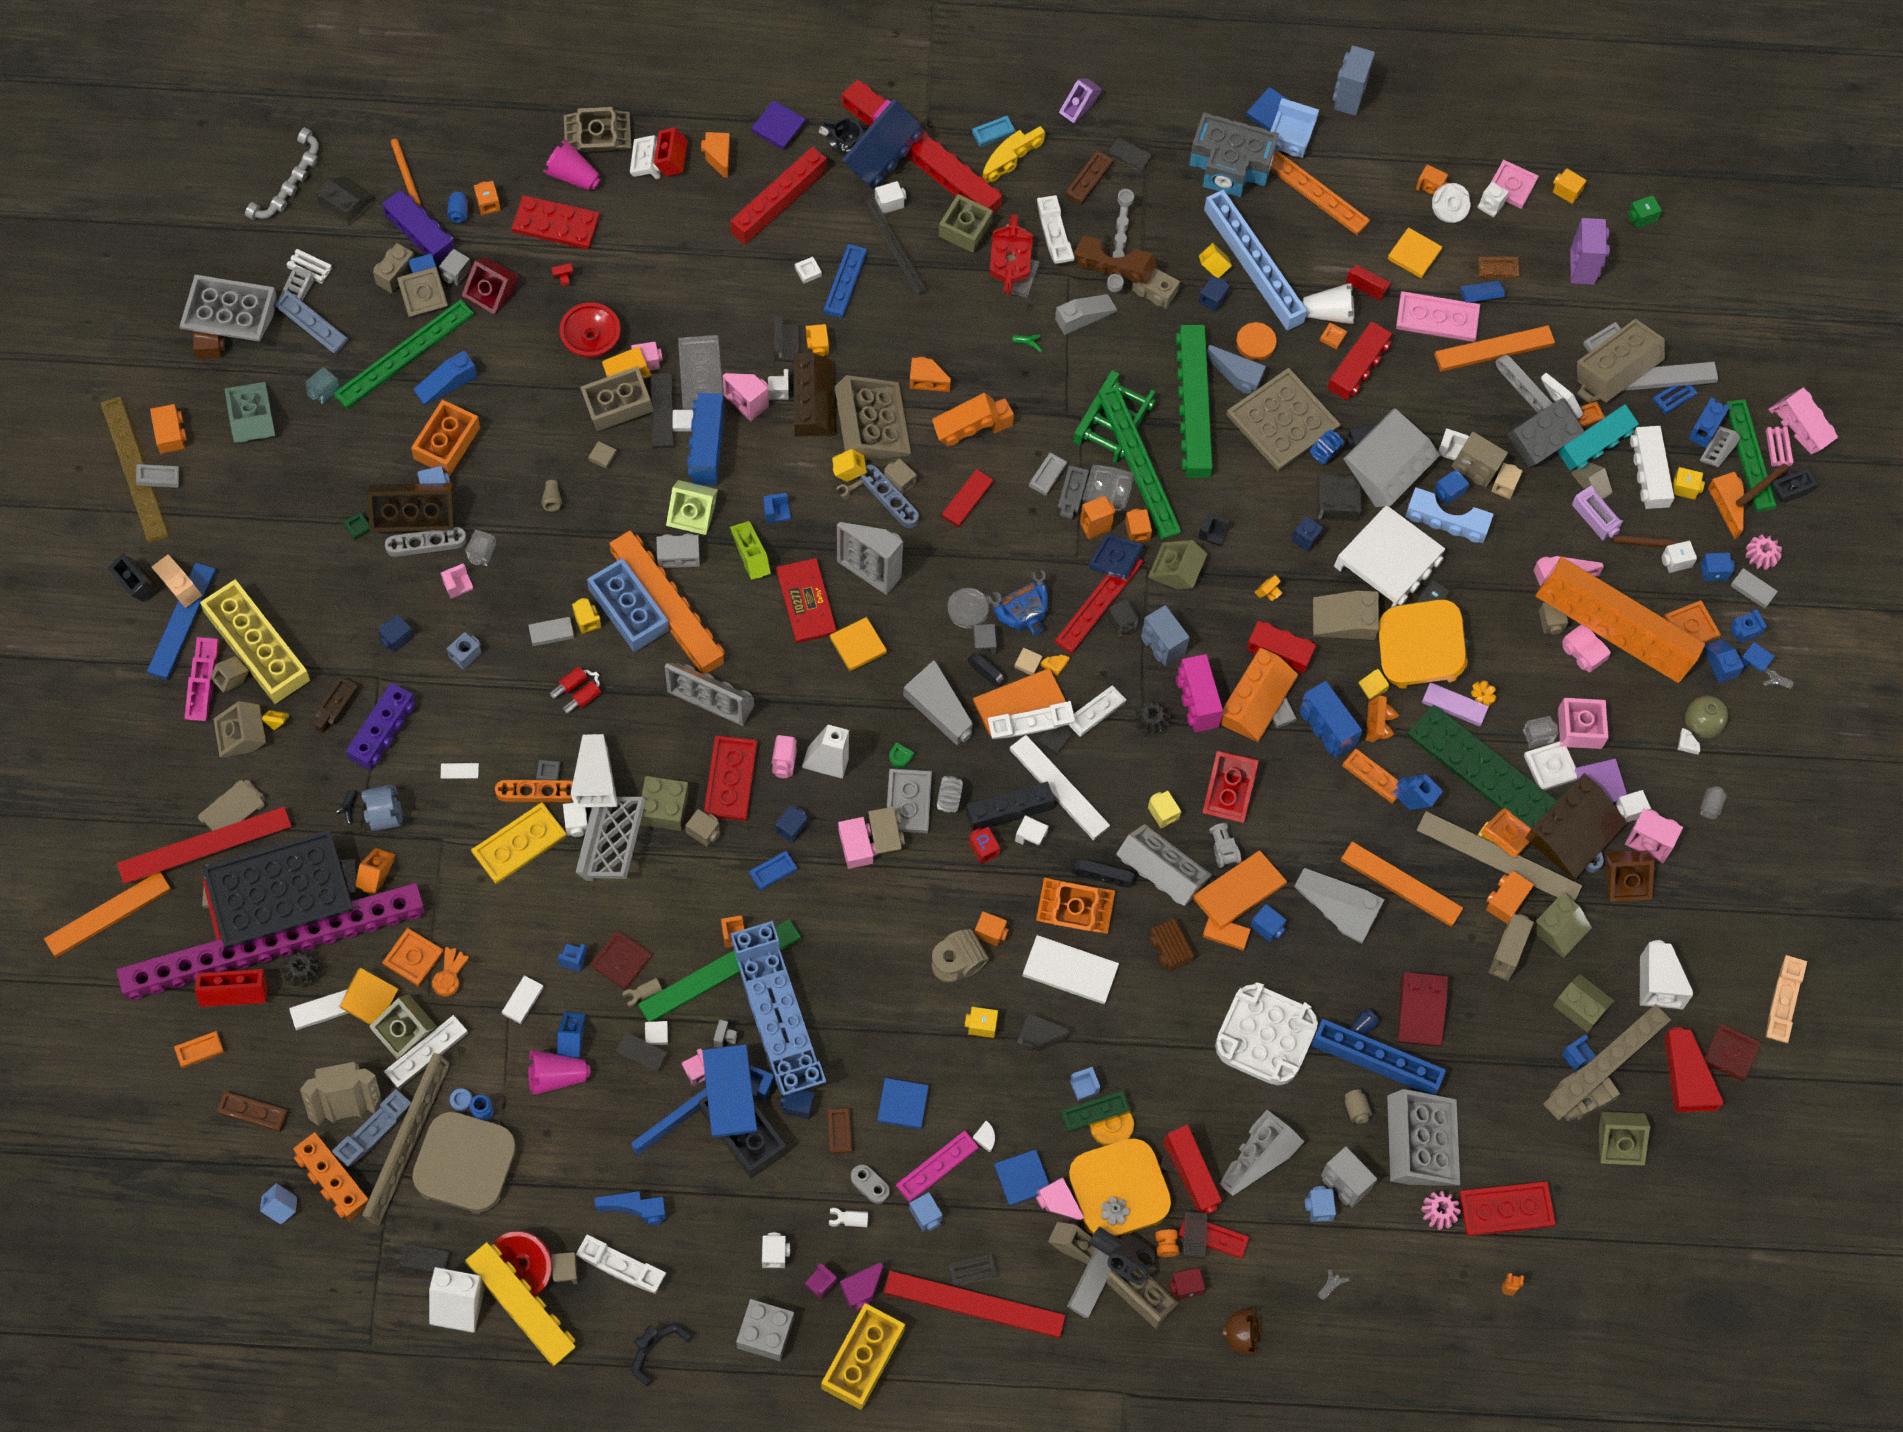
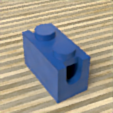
M1712 397L1688 438L1705 448L1709 445L1730 407L1726 404L1723 407L1721 403L1715 402L1716 399ZM1701 429L1708 433L1707 437L1699 435L1698 430Z
M1426 774L1401 778L1396 784L1398 789H1395L1393 794L1409 810L1431 807L1443 791Z

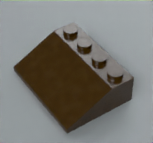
M1583 773L1531 828L1525 838L1570 878L1575 880L1627 822L1603 789L1588 775Z

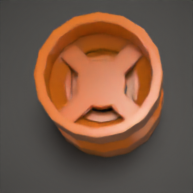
M1170 1229L1157 1231L1155 1233V1238L1158 1242L1157 1256L1172 1257L1179 1255V1246L1176 1245V1240L1178 1239L1177 1231Z

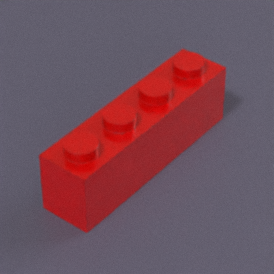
M1371 321L1330 378L1327 389L1346 401L1352 395L1356 396L1361 388L1360 383L1362 381L1366 382L1369 378L1372 366L1376 367L1379 364L1382 352L1386 353L1392 344L1390 341L1392 333Z

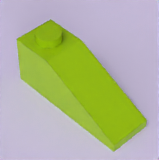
M750 521L731 526L730 530L750 579L762 578L765 575L771 574L767 554Z

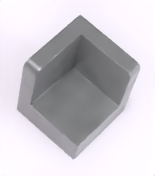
M994 624L973 626V642L975 641L976 650L991 649V655H996Z

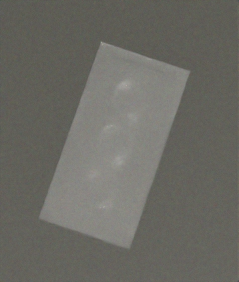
M718 335L678 338L683 410H693V401L697 400L698 392L723 394Z

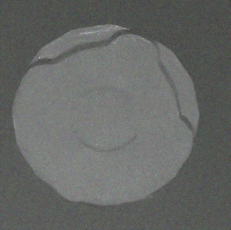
M962 588L954 592L949 598L947 611L953 623L959 627L972 628L974 625L982 624L987 618L989 605L984 594L977 589Z

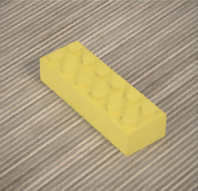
M236 579L200 602L205 615L274 704L310 681L307 670Z

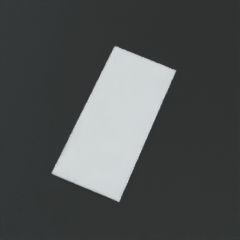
M479 763L441 764V778H478Z

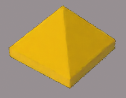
M269 710L262 717V720L273 730H276L289 718V714Z

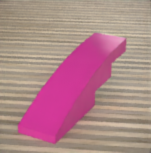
M197 637L195 657L192 660L191 677L188 680L185 720L207 721L214 685L211 675L217 664L219 639Z

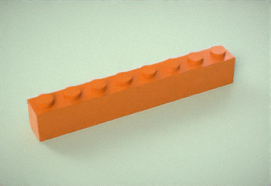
M628 531L610 542L612 555L617 561L623 558L667 618L670 633L701 674H708L724 664V650L719 644L713 642L711 632L701 626L699 616L695 612L692 613L690 611L687 600L678 595V589L675 584L666 579L664 569L661 566L657 567L654 563L655 559L649 550L645 551L642 547L643 542L638 535L634 536L631 531Z

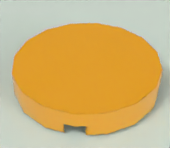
M1130 1113L1091 1125V1134L1097 1142L1104 1146L1123 1141L1131 1137L1134 1120Z

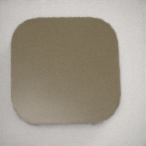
M447 1112L440 1114L429 1126L414 1166L412 1178L415 1188L427 1200L432 1199L469 1210L472 1214L488 1211L498 1204L512 1160L516 1156V1145L512 1134L508 1129L500 1125L460 1113Z

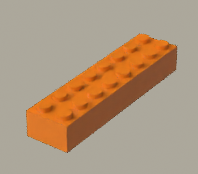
M1562 556L1544 579L1536 594L1537 598L1677 683L1683 679L1696 663L1705 646V643Z

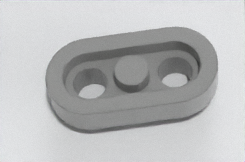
M858 1165L852 1170V1184L872 1203L881 1204L888 1199V1185L870 1167ZM861 1172L866 1174V1177L863 1179L858 1177V1174ZM881 1188L882 1192L880 1194H876L874 1192V1189Z

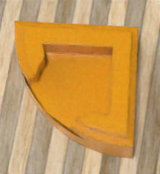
M1065 655L1047 657L1041 662V666L1045 669L1050 668L1053 674L1059 676L1070 658Z

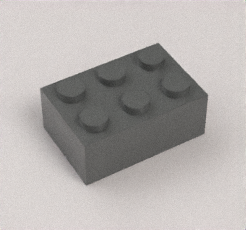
M1561 398L1508 432L1507 436L1529 468L1582 434L1584 430L1564 399Z

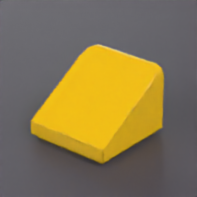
M1379 669L1373 671L1358 683L1369 700L1386 692L1389 687L1388 682Z

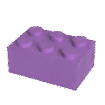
M1581 219L1570 248L1571 283L1594 285L1597 277L1601 276V267L1605 266V257L1609 256L1610 250L1609 245H1606V240L1609 237L1606 219Z

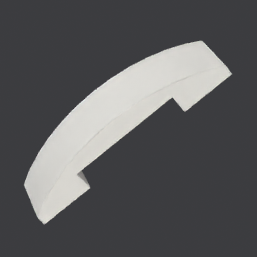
M1057 196L1037 198L1045 240L1054 264L1074 261L1072 248L1067 240L1060 216L1061 210Z
M1071 701L1050 705L1048 708L988 718L992 739L1038 733L1075 722Z
M586 1235L576 1253L578 1257L600 1270L655 1294L666 1275V1272L647 1263L643 1264L589 1235Z

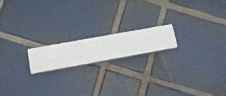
M1027 735L1010 747V751L1040 783L1048 781L1054 799L1093 841L1110 828L1107 821Z

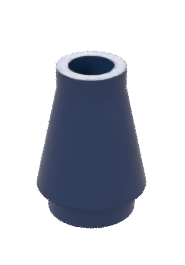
M1366 1009L1360 1012L1349 1030L1364 1035L1377 1027L1376 1024L1379 1022V1019L1372 1011Z

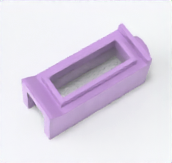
M1592 485L1575 496L1572 506L1603 541L1608 537L1613 538L1614 535L1620 532V526L1623 521H1620L1599 497Z

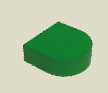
M896 742L889 754L890 763L896 768H904L913 758L914 752Z

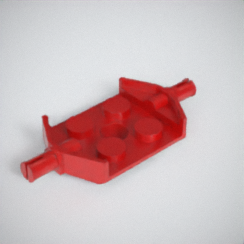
M1014 214L1010 215L1009 226L993 231L989 274L1004 282V294H1007L1009 287L1008 295L1012 294V285L1014 283L1028 279L1030 274L1033 234L1018 226L1019 216L1016 214L1015 221H1013ZM1008 255H1014L1016 259L1014 261H1009L1005 257Z

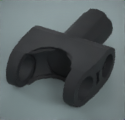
M1099 1226L1089 1241L1090 1245L1109 1256L1107 1263L1112 1271L1136 1284L1142 1283L1147 1279L1149 1274L1147 1268L1151 1267L1156 1260L1154 1250L1131 1234H1123L1117 1238ZM1140 1254H1149L1151 1257V1261H1144L1141 1258ZM1139 1269L1143 1272L1144 1276L1136 1277L1133 1275L1132 1270Z

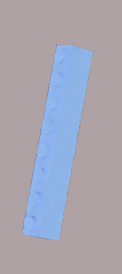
M1221 190L1207 197L1204 211L1285 329L1288 331L1304 323L1307 313L1306 308L1225 191Z

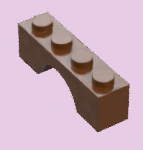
M1085 235L1073 253L1077 264L1081 268L1094 269L1102 274H1118L1123 278L1130 279L1134 283L1141 282L1147 284L1157 267L1152 253L1134 249L1123 257H1109L1106 255V249L1100 239Z

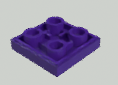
M773 100L751 127V132L785 150L805 125L806 119Z

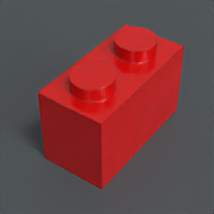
M676 127L662 130L658 133L653 164L666 177L683 173L688 140Z

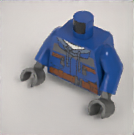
M1040 570L1041 577L1039 579H1036L1035 572L1031 573V578L1037 583L1035 585L1031 583L1001 598L998 592H993L995 596L994 601H992L990 596L986 597V602L993 604V610L1001 623L1015 628L1019 632L1029 628L1034 636L1044 630L1040 622L1044 620L1045 612L1048 610V593L1045 583L1042 582L1045 579V572L1043 570Z

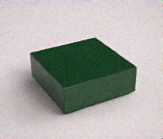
M361 512L343 522L344 527L354 541L370 532L369 523Z

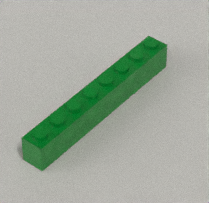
M1181 325L1175 339L1176 345H1179L1176 361L1180 363V368L1177 369V380H1181V386H1178V398H1182V404H1179V416H1183V422H1180V434H1184V440H1181V452L1185 453V458H1182L1181 465L1182 470H1185L1186 478H1210L1212 457L1205 325Z

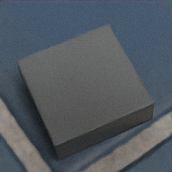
M539 760L536 780L558 781L560 762Z

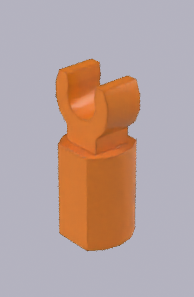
M1511 1273L1507 1274V1278L1502 1284L1503 1294L1513 1296L1524 1285V1276L1518 1277L1512 1276Z

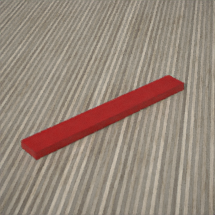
M285 807L119 862L117 866L125 885L290 829L291 824Z
M889 1271L884 1290L885 1295L1059 1339L1065 1318L1063 1314Z

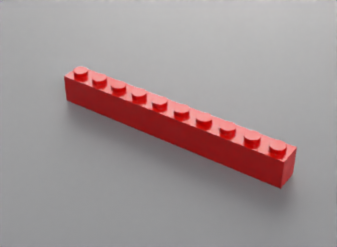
M857 80L842 93V105L870 127L873 124V115L883 105L885 100L882 96L876 95L871 91L867 84ZM925 131L918 142H914L910 147L906 157L955 197L959 194L993 210V213L1001 206L1002 195L998 189L988 185L983 177L977 176L968 165L962 164L953 153L947 152L938 141L932 140Z

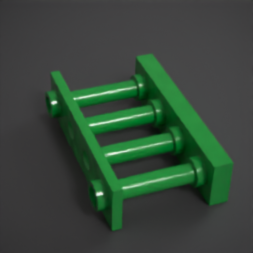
M1112 370L1100 391L1118 386L1121 395L1142 404L1138 413L1128 409L1137 429L1147 411H1151L1156 403L1154 399L1155 391L1151 390L1146 398L1120 385V382H1118L1119 373ZM1097 394L1076 429L1073 442L1081 446L1084 439H1089L1114 451L1113 462L1117 463L1120 457L1124 458L1120 444L1118 445L1093 433L1091 429L1093 424L1097 425L1098 423L1113 431L1109 420L1101 416L1100 412L1103 406Z

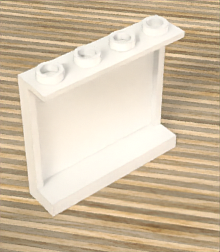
M1385 506L1338 555L1334 567L1341 571L1346 566L1393 601L1391 606L1393 608L1403 605L1408 599L1407 595L1410 592L1414 593L1420 586L1419 582L1422 579L1426 580L1432 573L1431 569L1434 566L1437 568L1444 560L1442 555L1445 548L1390 507Z

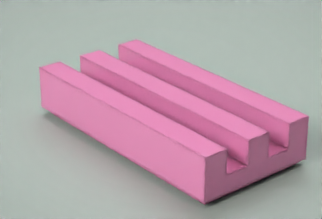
M1767 427L1766 436L1771 466H1781L1782 464L1792 466L1793 458L1788 428L1783 427L1780 429L1775 427V429ZM1773 434H1775L1776 436L1777 450L1780 461H1777ZM1781 434H1782V438H1783V444H1784V450H1785L1786 461H1785V458H1784V452H1783Z

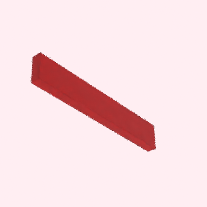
M1138 558L1126 580L1106 575L1057 637L1055 644L1072 655L1143 565V561Z

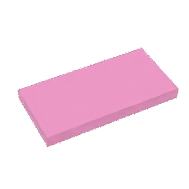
M1401 291L1396 329L1475 342L1480 304Z

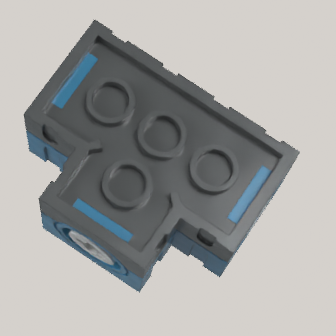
M1203 112L1192 144L1189 166L1200 167L1205 170L1203 187L1216 191L1224 190L1227 194L1241 197L1246 181L1265 186L1276 153L1279 133L1270 132L1255 126H1248V124L1230 121L1229 119L1212 116Z

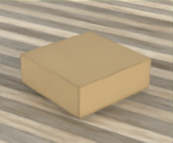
M1023 648L1014 668L1033 675L1042 660V656Z

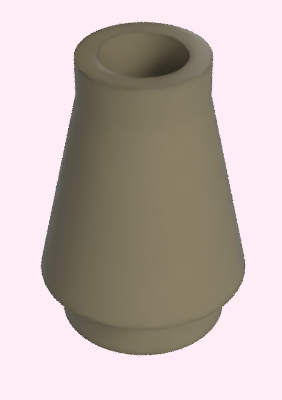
M548 480L545 483L541 504L547 511H557L562 504L558 482L555 480Z

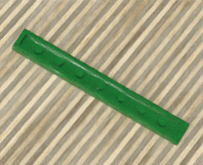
M459 300L334 393L335 398L348 410L474 317V313L462 300Z
M1118 386L1100 391L1098 397L1161 540L1179 535L1181 529Z
M790 919L775 927L780 951L801 939ZM734 950L639 1003L638 1006L646 1020L654 1022L740 974Z

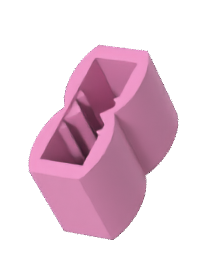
M1582 624L1566 635L1562 642L1564 651L1577 659L1578 666L1589 673L1608 660L1611 654L1606 645L1590 629Z
M781 735L776 737L772 758V772L779 778H788L793 775L797 753V741L794 737Z

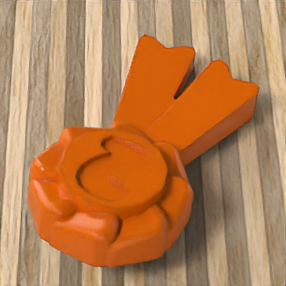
M445 948L444 971L437 972L432 980V987L435 993L444 997L456 993L459 987L457 974L468 962V956H463L462 952H459L455 959L456 948Z

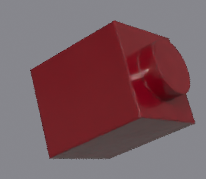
M1200 1268L1173 1273L1172 1281H1169L1171 1294H1175L1177 1301L1203 1295L1205 1291Z

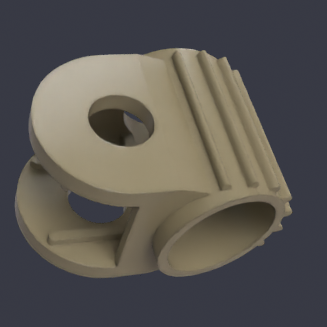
M960 930L948 935L935 946L932 953V971L941 981L955 982L963 977L968 978L977 973L989 961V958L973 930Z

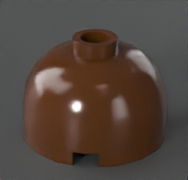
M1242 1309L1232 1313L1227 1321V1325L1223 1326V1338L1228 1340L1229 1346L1237 1353L1257 1355L1259 1352V1348H1255L1256 1341L1260 1342L1261 1340L1259 1316H1254V1313L1257 1312L1256 1309Z

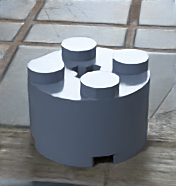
M393 784L362 791V799L367 806V810H364V817L366 823H370L372 831L401 826L400 823L403 821L400 801H397L396 797H394L398 793Z

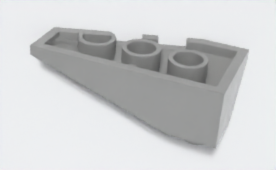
M1306 868L1303 869L1294 886L1312 905L1319 908L1324 913L1323 915L1328 920L1330 919L1342 934L1361 944L1384 902V899L1367 890Z
M1268 1110L1251 1127L1249 1131L1251 1134L1246 1144L1242 1143L1239 1149L1241 1154L1236 1161L1230 1164L1219 1184L1232 1196L1289 1159L1304 1142L1287 1124Z

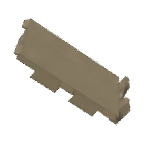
M239 780L231 789L222 796L220 795L215 799L214 803L198 815V819L202 823L204 822L211 831L249 819L257 812V809L260 810L264 806V796L249 780Z

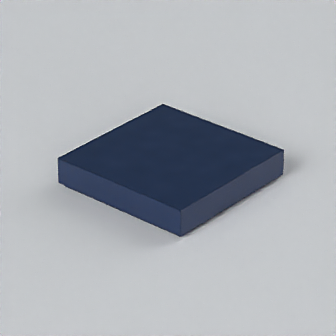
M1107 533L1089 562V569L1126 580L1143 552L1144 546L1141 543Z

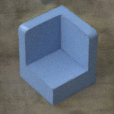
M1093 1067L1071 1075L1070 1083L1077 1101L1099 1094L1100 1085Z
M276 1183L262 1196L260 1211L279 1224H282L296 1212L297 1197Z

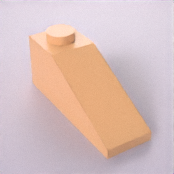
M166 555L152 566V569L185 608L202 596L193 582L169 555Z

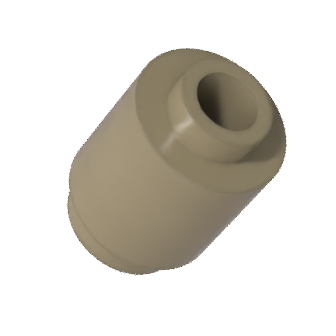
M1360 1089L1346 1093L1344 1102L1351 1121L1357 1124L1369 1121L1372 1112L1366 1095Z

